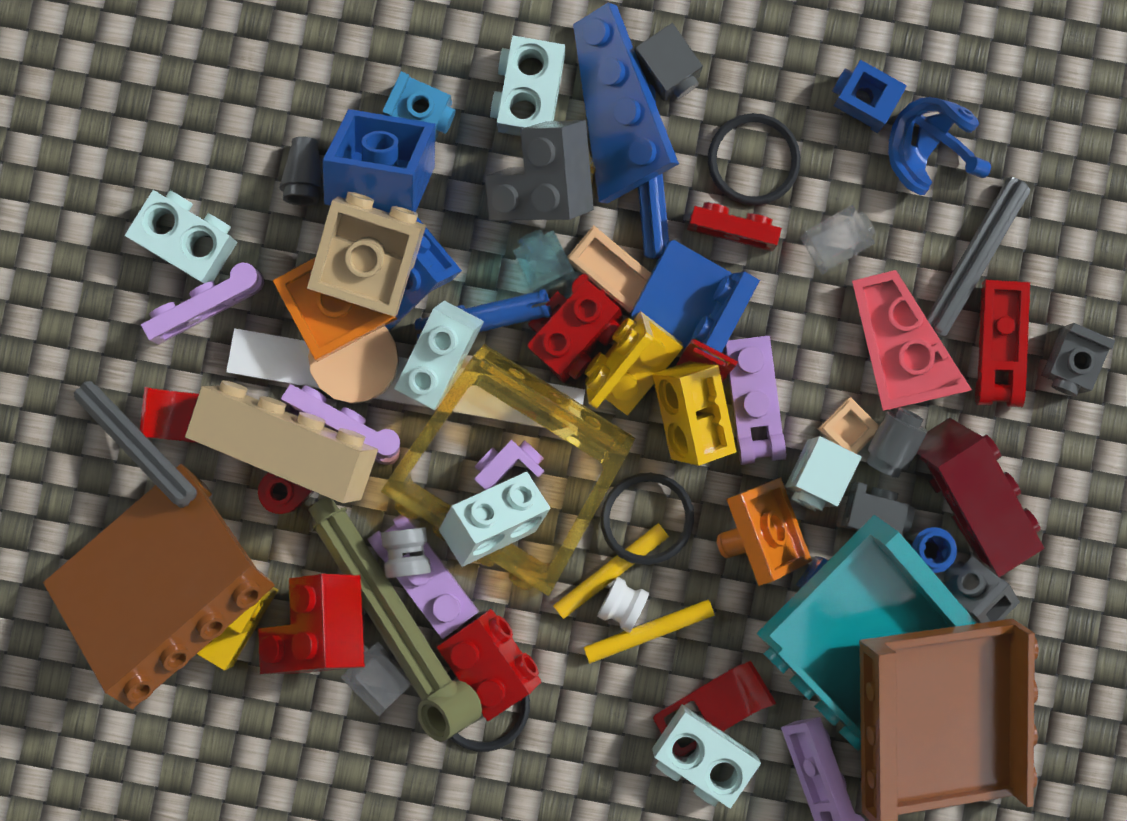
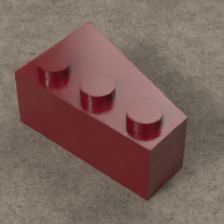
M952 418L946 419L929 430L915 456L926 463L933 476L928 481L935 493L942 492L954 513L951 518L979 562L1000 578L1045 549L1037 535L1041 531L1037 519L1027 508H1022L1017 498L1021 495L1017 482L1008 472L1003 473L997 461L1001 458V453L994 441L988 435L981 436Z

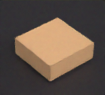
M849 397L817 429L829 441L857 454L874 437L879 425Z

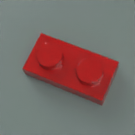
M704 202L703 208L694 206L687 228L689 231L768 251H773L778 245L782 228L773 226V220L769 217L748 213L746 219L729 214L730 209L728 207L710 202Z

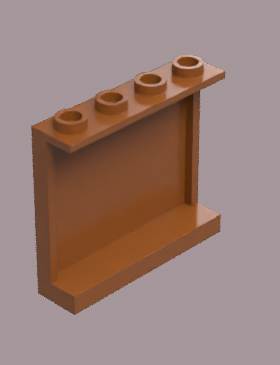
M183 464L178 465L176 469L197 490L196 498L190 501L188 506L184 508L178 507L155 485L43 582L104 692L130 709H134L139 703L147 699L154 690L177 670L184 667L192 657L214 638L220 636L230 624L250 607L258 603L275 586L272 580L256 568L209 499L212 493L206 484Z
M1005 619L859 640L862 813L870 821H898V815L1010 796L1017 798L1026 807H1033L1034 788L1037 786V773L1034 767V746L1038 741V733L1034 724V703L1038 699V688L1035 682V660L1039 652L1038 643L1033 631L1014 619Z

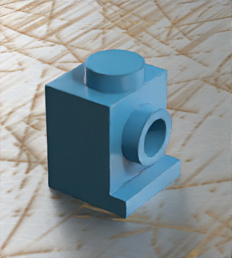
M401 71L382 112L388 116L435 123L436 140L439 132L447 133L456 110L451 108V95L413 79L409 74ZM423 99L427 101L429 108L423 113L415 112L413 105L417 100Z

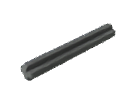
M1014 177L1006 180L926 318L937 335L945 336L950 331L1028 197L1030 188L1024 181Z
M85 381L80 388L75 390L74 399L174 504L184 508L188 506L190 501L196 498L197 490L97 385L92 381Z

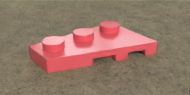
M896 270L852 281L883 411L972 391Z

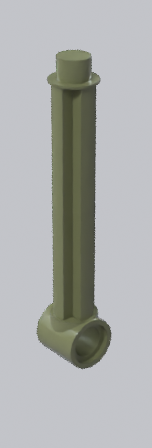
M325 497L313 504L308 509L316 522L312 530L318 533L343 575H361L362 605L422 700L418 705L417 714L423 730L435 741L442 742L478 721L481 717L482 707L477 693L467 683L462 681L455 682V680L452 681L350 520L346 513L347 508L339 509L334 500L329 497Z

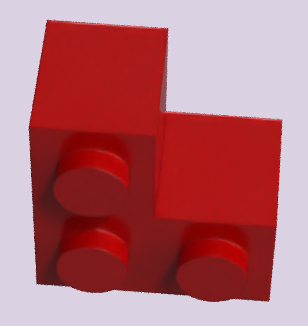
M316 574L289 578L291 625L258 628L260 674H300L365 667L361 575Z

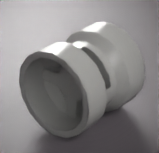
M426 527L381 532L382 546L388 552V560L384 564L386 578L431 573L430 559L424 555V545L427 542ZM410 552V557H403L402 553Z

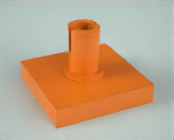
M315 258L272 280L317 362L397 320L396 316L393 317L307 289Z
M781 477L726 499L737 528L717 536L718 549L726 559L746 553L758 586L773 582L812 562Z

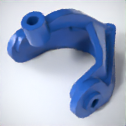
M925 97L909 103L900 112L891 129L888 154L892 170L907 189L919 195L927 193L932 184L925 170L927 159L940 141L963 159L966 163L965 170L967 173L979 178H986L989 175L991 164L976 157L961 141L948 133V130L954 123L965 132L971 133L975 131L979 121L970 110L953 102ZM939 112V114L928 117L923 116L926 113ZM916 123L919 125L917 144L913 146L911 145L912 132Z

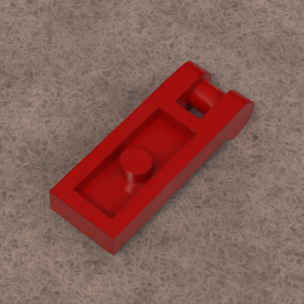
M985 280L982 282L978 380L975 387L976 405L991 406L993 402H1006L1008 407L1022 408L1024 406L1031 282ZM995 371L1009 372V382L1007 385L995 384Z

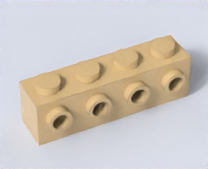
M222 380L220 386L201 387L185 436L186 438L338 502L347 503L362 499L378 452L377 448L364 443L366 438L364 435L344 428H339L338 432L324 427L326 421L323 418L305 412H299L298 416L285 411V403L265 396H260L259 400L246 395L248 390L246 387L234 382Z

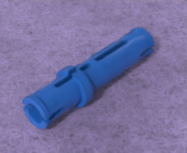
M545 289L470 308H465L464 305L456 306L484 321L479 332L540 318H550L552 315L550 305L532 308V305L550 301ZM429 317L417 318L415 320V329L423 330Z

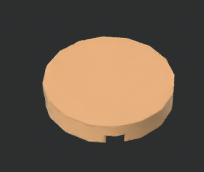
M385 326L318 362L315 361L310 350L308 354L310 373L318 387L333 399L350 404L370 401L385 393L394 381L399 365L397 344Z

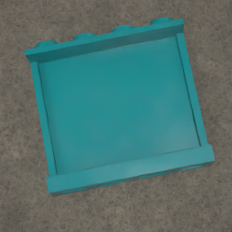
M873 515L756 634L769 647L763 653L769 661L783 674L790 668L795 675L789 681L808 700L815 695L820 701L814 707L833 726L840 721L844 727L839 733L859 751L861 749L859 640L976 624V621L896 529L876 515Z

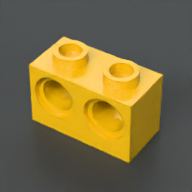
M689 361L653 373L672 460L700 466L736 453L718 365Z

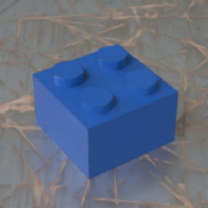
M348 109L323 158L324 205H331L332 200L337 197L346 199L348 192H355L374 199L373 208L390 213L392 206L416 212L435 168V123Z

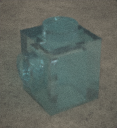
M541 229L536 230L517 241L520 247L513 250L514 258L532 293L541 289L547 291L573 278L574 270L554 231L544 235Z

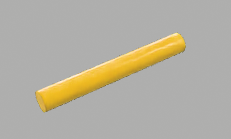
M658 523L625 548V550L633 554L646 556L669 538V536ZM616 555L553 604V607L565 619L635 563L626 561Z
M709 599L634 627L630 633L624 631L583 648L591 664L713 617L715 613Z

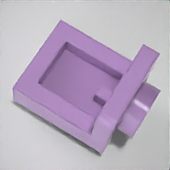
M510 440L500 452L492 448L475 465V468L480 473L474 480L485 490L492 488L519 460L539 478L545 472L539 466V463L544 458L525 440L520 446Z

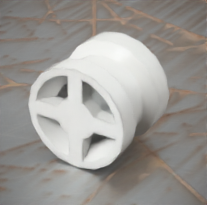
M617 576L605 597L597 617L605 621L613 619L620 624L622 630L630 633L641 614L649 592L643 589L633 590L627 587L625 580Z

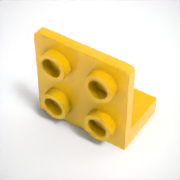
M641 311L634 320L628 317L620 324L612 337L616 342L605 355L599 352L585 369L588 404L595 409L606 399L628 416L654 384L653 373L665 370L684 348L682 342Z

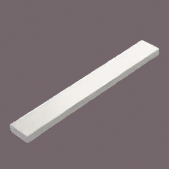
M234 328L227 373L299 386L306 385L311 388L320 389L310 373L309 348L304 340ZM399 357V365L394 381L385 393L374 399L429 408L394 389L408 361V358ZM461 368L446 399L436 409L578 434L585 389Z

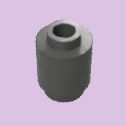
M899 407L897 413L887 411L867 449L870 455L866 462L878 471L898 478L902 470H908L928 432L921 426L924 419Z

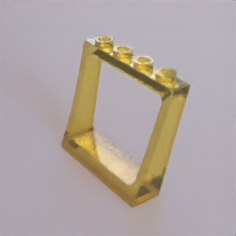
M483 344L469 361L380 492L396 501L395 508L401 515L410 519H417L420 516L433 524L435 535L445 541L439 528L451 505L415 484L411 479V473L471 386H478L595 458L603 467V471L551 562L543 563L512 543L476 560L488 567L496 563L510 572L509 579L517 587L523 590H531L534 587L549 596L636 438Z

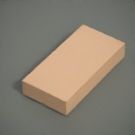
M594 225L565 259L581 275L585 273L589 277L588 281L599 290L603 289L606 292V296L629 315L651 275V272Z

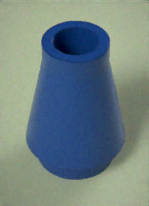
M931 527L922 530L910 544L934 573L947 570L956 559L957 546L955 540L947 531L941 528ZM926 545L929 547L930 555L928 558H926L924 554Z

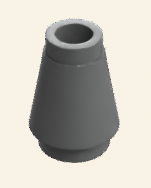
M295 137L292 139L279 189L283 192V200L289 204L312 206L319 202V195L324 193L318 141L314 138Z

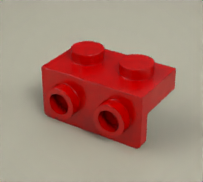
M584 281L528 343V348L563 383L570 376L576 380L585 372V369L592 360L589 355L600 343L607 346L613 341L612 337L620 326L619 322L623 319L621 309L590 281Z
M492 609L486 611L476 620L437 646V649L459 681L467 683L477 693L481 702L482 714L487 722L528 696L541 683L536 663L528 654L521 652L513 640V632L507 621L503 617L497 616Z

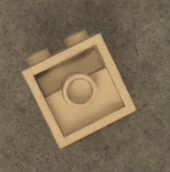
M348 192L346 199L337 197L331 202L307 289L395 317L401 305L410 271L414 268L426 225L416 222L418 214L414 211L392 206L390 213L373 208L374 199L359 193Z

